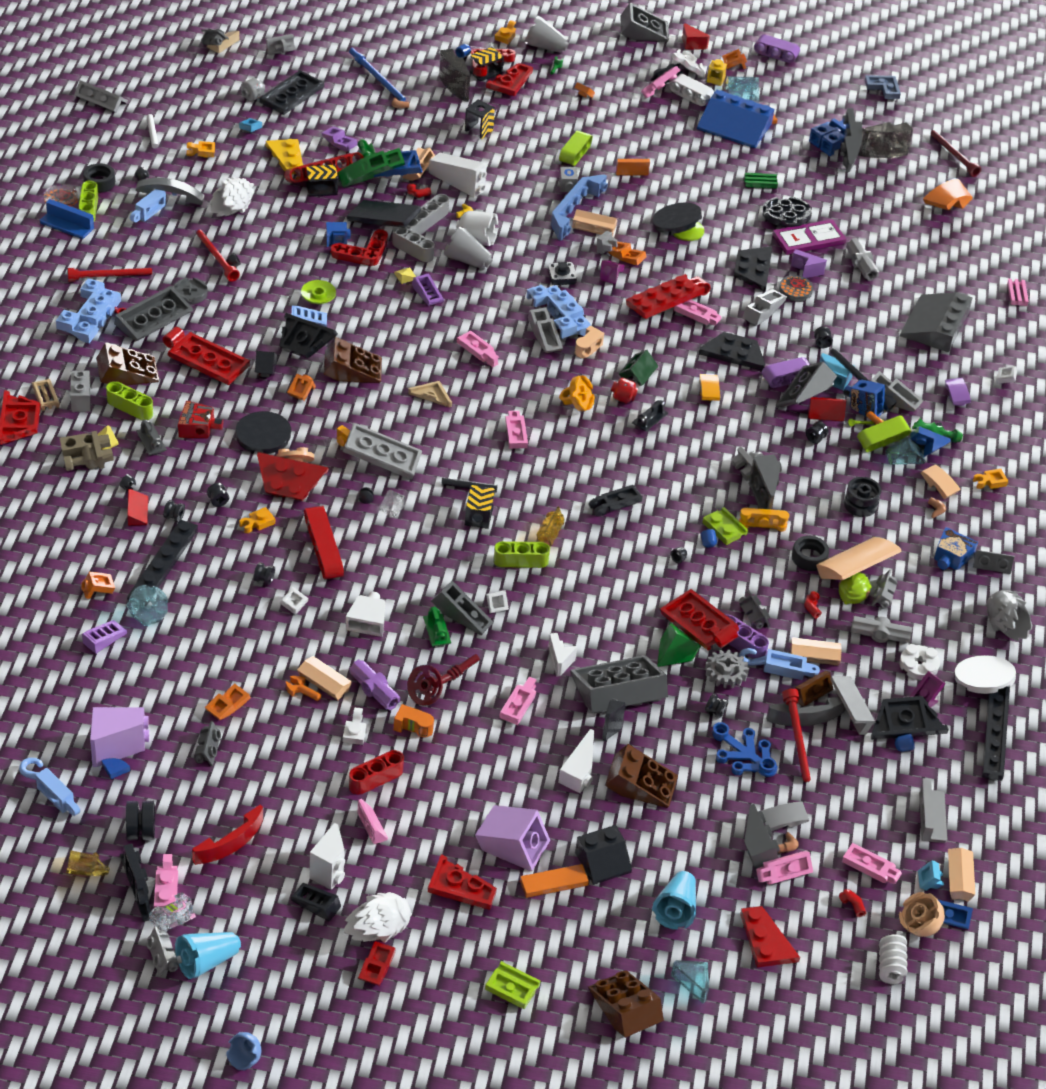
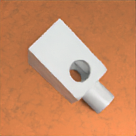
M370 592L368 597L358 596L346 615V630L383 637L385 600L380 599V595L377 592Z

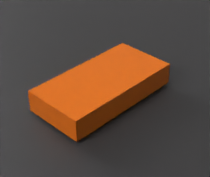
M617 159L616 175H649L650 159Z

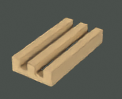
M50 379L32 382V388L38 402H40L41 411H44L45 407H48V409H52V406L60 407ZM45 384H47L53 401H50L48 397L47 391L44 386ZM38 386H40L46 402H43Z

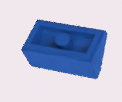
M938 900L944 909L945 917L943 924L969 929L973 908Z

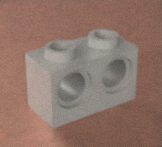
M71 371L70 397L72 412H90L91 386L89 371Z

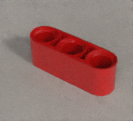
M391 750L351 769L349 772L350 792L356 795L364 794L401 776L404 765L403 753L398 750Z

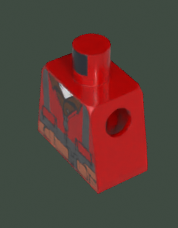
M191 401L185 402L178 422V438L207 439L212 429L222 430L223 419L214 418V409L212 407Z

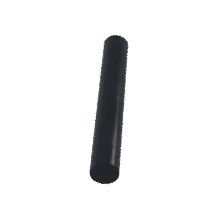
M442 478L441 485L470 489L471 485L494 488L495 492H497L498 485L450 478Z

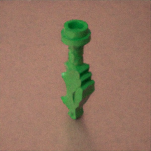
M921 418L914 422L912 429L920 426L948 437L953 443L961 442L963 433L957 429L947 431L942 426H937L935 422L925 423Z

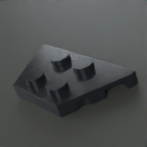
M773 246L739 250L734 277L745 281L751 286L754 283L761 287V291L766 292Z
M285 313L286 324L282 327V337L279 346L285 351L308 359L334 339L338 333L331 328Z
M722 332L699 349V355L761 371L765 368V362L758 341Z
M923 696L890 698L882 700L871 734V740L897 738L907 734L912 736L947 734L949 729L946 724L943 725L937 718L938 714L929 707L928 702Z
M132 843L124 845L121 850L120 859L143 922L152 920L148 899L149 890L146 883L148 877L145 868L141 869L140 864H142L139 851L135 852Z

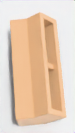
M430 147L426 149L417 148L416 150L423 172L403 175L404 179L413 181L422 176L429 165V160L435 156Z
M576 209L572 228L601 235L605 231L612 232L613 236L617 218Z
M792 638L790 654L807 657L806 662L839 666L841 662V643Z
M315 657L305 660L297 669L300 676L305 677L307 681L337 701L345 693L349 692L351 681Z
M964 848L948 849L951 899H962L969 902L975 896L973 852Z

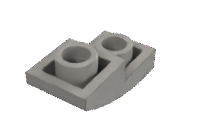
M802 801L762 810L766 820L765 825H769L771 831L789 825V828L809 822Z

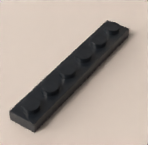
M179 520L128 594L127 602L146 608L198 531V525Z
M1007 686L998 689L996 693H988L982 777L998 781L1003 780L1010 696V687Z

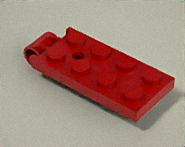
M684 274L668 282H663L654 288H649L642 293L633 295L626 299V305L644 319H647L695 297L707 295L711 286L698 276L688 279L687 275Z
M174 327L162 338L165 346L171 348L167 353L169 357L227 385H230L250 366V360L191 332L185 336L183 330L179 327Z
M692 589L660 608L661 614L707 651L715 643L718 647L722 648L738 638L737 632L739 627L737 623Z

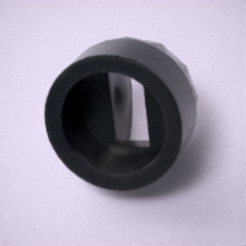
M140 167L136 170L134 177L140 181L149 178V172L144 167Z
M235 253L230 254L226 259L230 266L237 267L241 265Z
M126 474L119 486L127 491L128 489L133 490L131 486H136V480L131 475Z
M364 487L360 490V502L368 504L374 500V493L371 488Z
M683 547L673 549L671 551L672 560L675 563L685 561L687 558L686 549Z

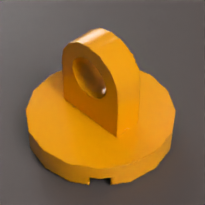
M582 375L572 378L570 387L565 388L560 393L559 398L563 404H573L578 411L583 412L592 408L595 396L591 392L593 386L590 380Z

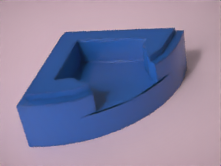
M116 758L101 760L102 766L110 779L130 772V766L123 760Z

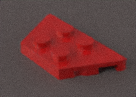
M4 390L0 417V445L38 433L40 402L29 400L21 395L17 398L10 395V391Z
M260 452L257 453L264 489L267 494L303 501L308 496L309 491L314 489L321 477L329 470L325 466Z

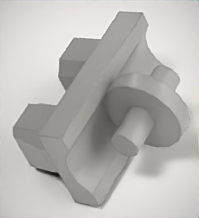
M288 34L266 39L268 55L295 50L294 35Z
M741 446L737 449L738 454L731 461L736 469L744 465L746 466L740 471L743 478L747 481L750 478L753 457L764 455L761 452L755 453L754 451L748 454Z

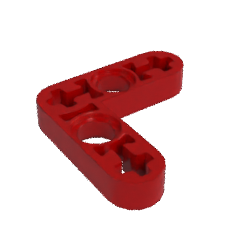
M473 49L471 50V54L485 49ZM495 49L504 57V62L515 61L516 52L514 50ZM471 58L473 74L476 76H486L487 65L481 67Z
M382 229L374 231L367 248L335 243L331 246V256L338 260L375 266L379 263L388 243V232Z

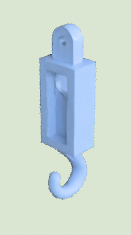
M155 189L135 204L136 210L131 213L130 220L133 222H138L139 220L145 222L166 206V192Z
M747 648L739 653V657L743 656V662H748V666L764 664L763 672L803 680L804 675L814 677L820 671L817 665L806 663L807 657L768 649L765 656L748 659L745 655H755L757 653L755 649Z
M26 758L20 763V773L26 778L36 780L37 789L62 813L68 811L73 816L80 813L79 806L74 802L73 792L48 768L40 772L26 770V766L29 764H37L41 768L43 766L41 760Z

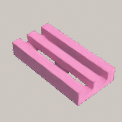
M1008 279L1007 286L1010 304L1027 306L1029 301L1025 280L1019 282L1018 279H1015L1013 282L1012 279ZM1013 286H1015L1017 301H1015Z

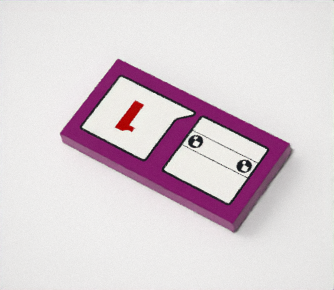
M833 219L773 230L772 233L786 255L793 254L795 249L805 252L846 244L847 241Z

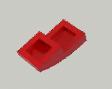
M374 941L358 979L380 986L393 960L396 948Z

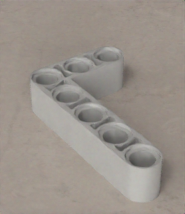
M445 194L434 196L421 206V212L405 228L394 227L392 235L393 246L420 261L431 262L434 259L435 244L432 240L421 234L448 214L449 197Z

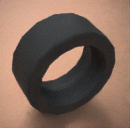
M91 164L83 171V182L94 181L97 183L99 193L107 192L115 186V171L107 164ZM96 176L107 177L101 180L93 179Z
M809 535L802 536L793 545L792 560L801 569L816 571L818 570L816 564L828 559L829 547L821 538ZM803 549H812L814 551H817L821 556L808 557L802 554L800 551Z

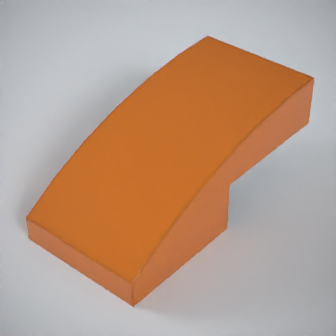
M617 242V247L612 246V251H608L615 258L633 265H639L647 257L646 251L633 250L630 243Z
M234 683L223 695L218 694L205 706V709L217 719L222 720L242 707L250 699V695Z

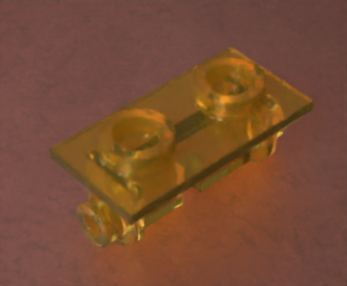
M559 507L556 508L555 512L547 513L542 523L543 526L540 527L536 534L539 541L548 540L550 546L553 545L565 521Z

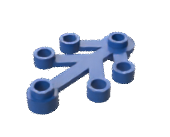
M723 722L714 724L712 730L713 737L717 741L724 740L737 750H718L716 754L717 762L721 764L726 763L728 760H750L753 762L745 764L740 761L734 762L731 769L734 775H742L744 771L759 772L765 777H771L777 773L776 761L770 758L771 743L768 740L763 739L759 741L758 751L762 753V758H760L755 753V731L753 729L746 728L743 730L742 738L746 741V746H744L728 734L729 726Z

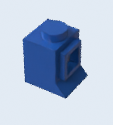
M326 222L327 247L335 243L347 244V239L351 238L350 229H347V222Z

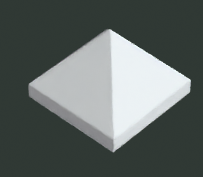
M506 590L486 594L489 613L509 609Z

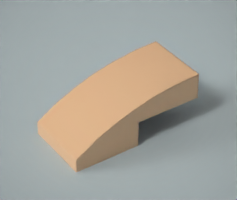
M936 464L921 472L930 488L935 486L943 499L961 490L955 481Z

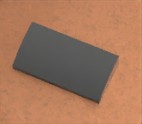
M169 286L115 315L114 324L128 337L139 341L192 312L193 308L172 286Z

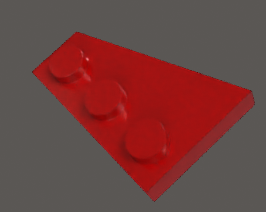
M518 63L506 70L505 74L496 76L495 80L486 82V88L515 96L532 74L533 67Z
M442 854L428 886V893L488 910L491 909L497 892L496 887L477 875H470L464 871V867L459 864L454 865Z
M763 906L741 908L740 915L757 968L800 961L798 953Z

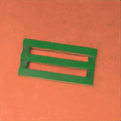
M744 174L745 187L777 189L778 187L777 174Z

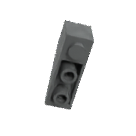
M755 804L750 805L744 843L756 870L757 868L764 867L763 862L777 859V852L780 851L776 839L771 840L773 834L769 825H764L766 820L762 810L757 811Z

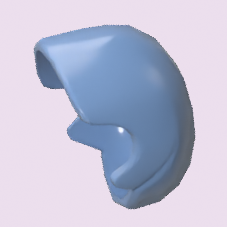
M239 1032L229 1040L231 1046L226 1052V1056L231 1065L237 1070L245 1071L259 1061L261 1046L257 1037L248 1032Z

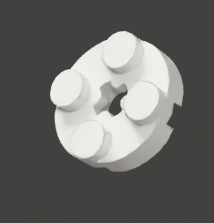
M909 644L902 652L899 664L902 670L904 668L907 671L909 677L922 680L927 671L932 672L934 675L938 673L940 659L934 648Z

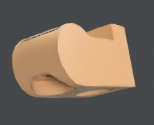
M590 325L586 329L585 336L576 340L575 355L579 358H587L603 345L604 332Z

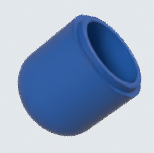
M462 44L455 49V53L458 58L463 59L470 55L471 48L467 44Z
M708 529L700 533L704 547L712 548L716 546L715 530Z
M912 735L898 736L895 739L896 749L900 752L914 750L915 744Z

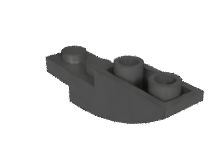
M847 108L845 115H843V124L846 125L845 138L840 145V149L844 153L843 166H846V172H850L853 168L862 142V122H855L853 108Z

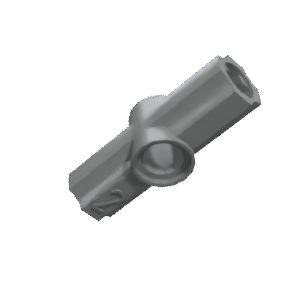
M857 238L847 242L846 248L852 256L854 268H859L868 281L878 277L879 271L873 263L871 251H866Z
M853 616L851 632L872 636V639L879 643L888 640L909 643L912 627L893 624L886 617H877L873 620Z

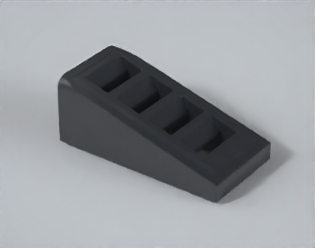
M302 883L291 896V901L328 921H331L341 908L337 895L306 883Z

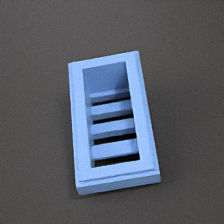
M292 306L291 315L327 327V313Z

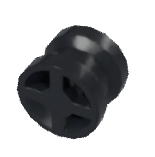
M821 326L814 331L817 347L823 349L832 345L833 338L830 328Z
M816 421L812 427L806 430L807 439L814 444L820 443L828 435V427L823 422Z
M214 483L208 487L207 495L213 506L221 507L229 501V494L226 492L223 484Z
M168 500L164 507L163 517L166 519L173 518L174 521L179 522L184 516L185 504H176L174 501Z
M259 562L255 568L253 580L257 582L264 581L265 584L270 585L275 575V566H265L264 563Z
M713 693L706 704L705 712H712L716 717L721 718L727 709L729 701L727 699H720L718 695Z

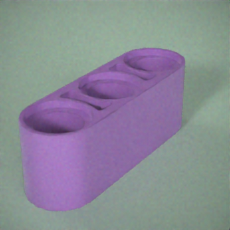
M761 35L754 45V50L757 53L787 63L794 62L800 53V48L797 44L769 35Z
M805 357L770 364L762 370V376L772 388L789 385L801 368L810 365Z
M726 615L737 623L739 627L737 632L738 638L730 642L729 645L738 651L747 648L755 649L757 651L755 655L746 654L751 659L765 656L769 644L768 638L734 616Z

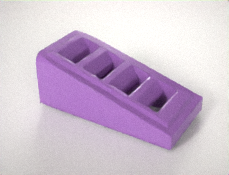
M429 273L413 278L411 285L428 306L444 301Z
M112 620L82 633L83 644L97 654L127 634V630L115 620Z

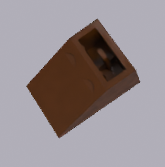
M337 337L332 340L325 350L324 375L342 382H381L382 357Z
M105 343L96 357L99 378L102 383L120 382L127 386L159 382L155 357L150 354Z
M627 744L614 755L605 786L620 796L668 808L678 775L630 744Z
M627 970L620 971L614 976L599 980L595 984L588 986L589 991L613 1028L625 1038L664 1021L660 997Z

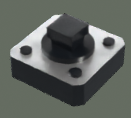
M572 262L548 264L547 271L552 285L577 283V275Z

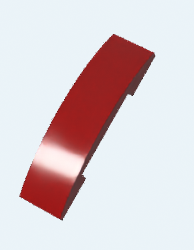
M260 804L244 815V824L214 843L208 838L192 849L193 863L198 865L217 861L243 847L257 833L263 822V806Z

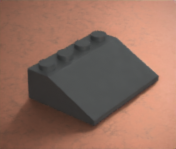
M958 292L921 294L900 336L949 353L969 314L973 297Z
M646 655L570 670L585 706L592 713H603L607 710L611 699L623 701L626 703V706H638L643 702H658L662 698L668 697L667 675Z

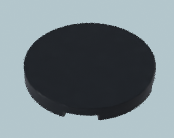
M790 196L789 199H778V197H775L764 203L763 216L773 224L795 227L809 222L812 217V210L810 205L802 199Z
M675 203L658 210L654 214L652 221L654 228L659 232L672 231L673 234L680 233L695 227L696 223L702 219V211L698 205L693 203Z
M259 411L244 416L236 426V439L238 443L250 452L252 450L264 452V454L277 452L279 449L286 447L291 438L290 423L283 416L274 412Z

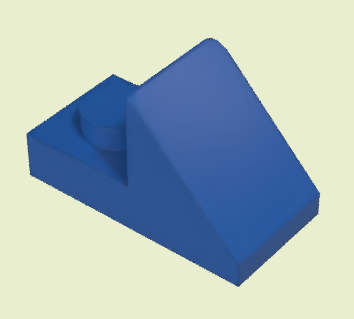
M920 426L910 433L909 438L917 444L925 445L923 457L941 449L951 441L950 438Z

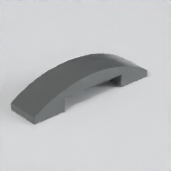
M168 178L140 180L135 190L149 194L154 189L186 195L185 202L202 205L204 195L196 188L184 182Z
M840 697L827 698L826 705L797 708L800 725L811 726L828 722L844 713L845 706ZM786 703L769 705L766 717L768 722L792 726L789 706Z

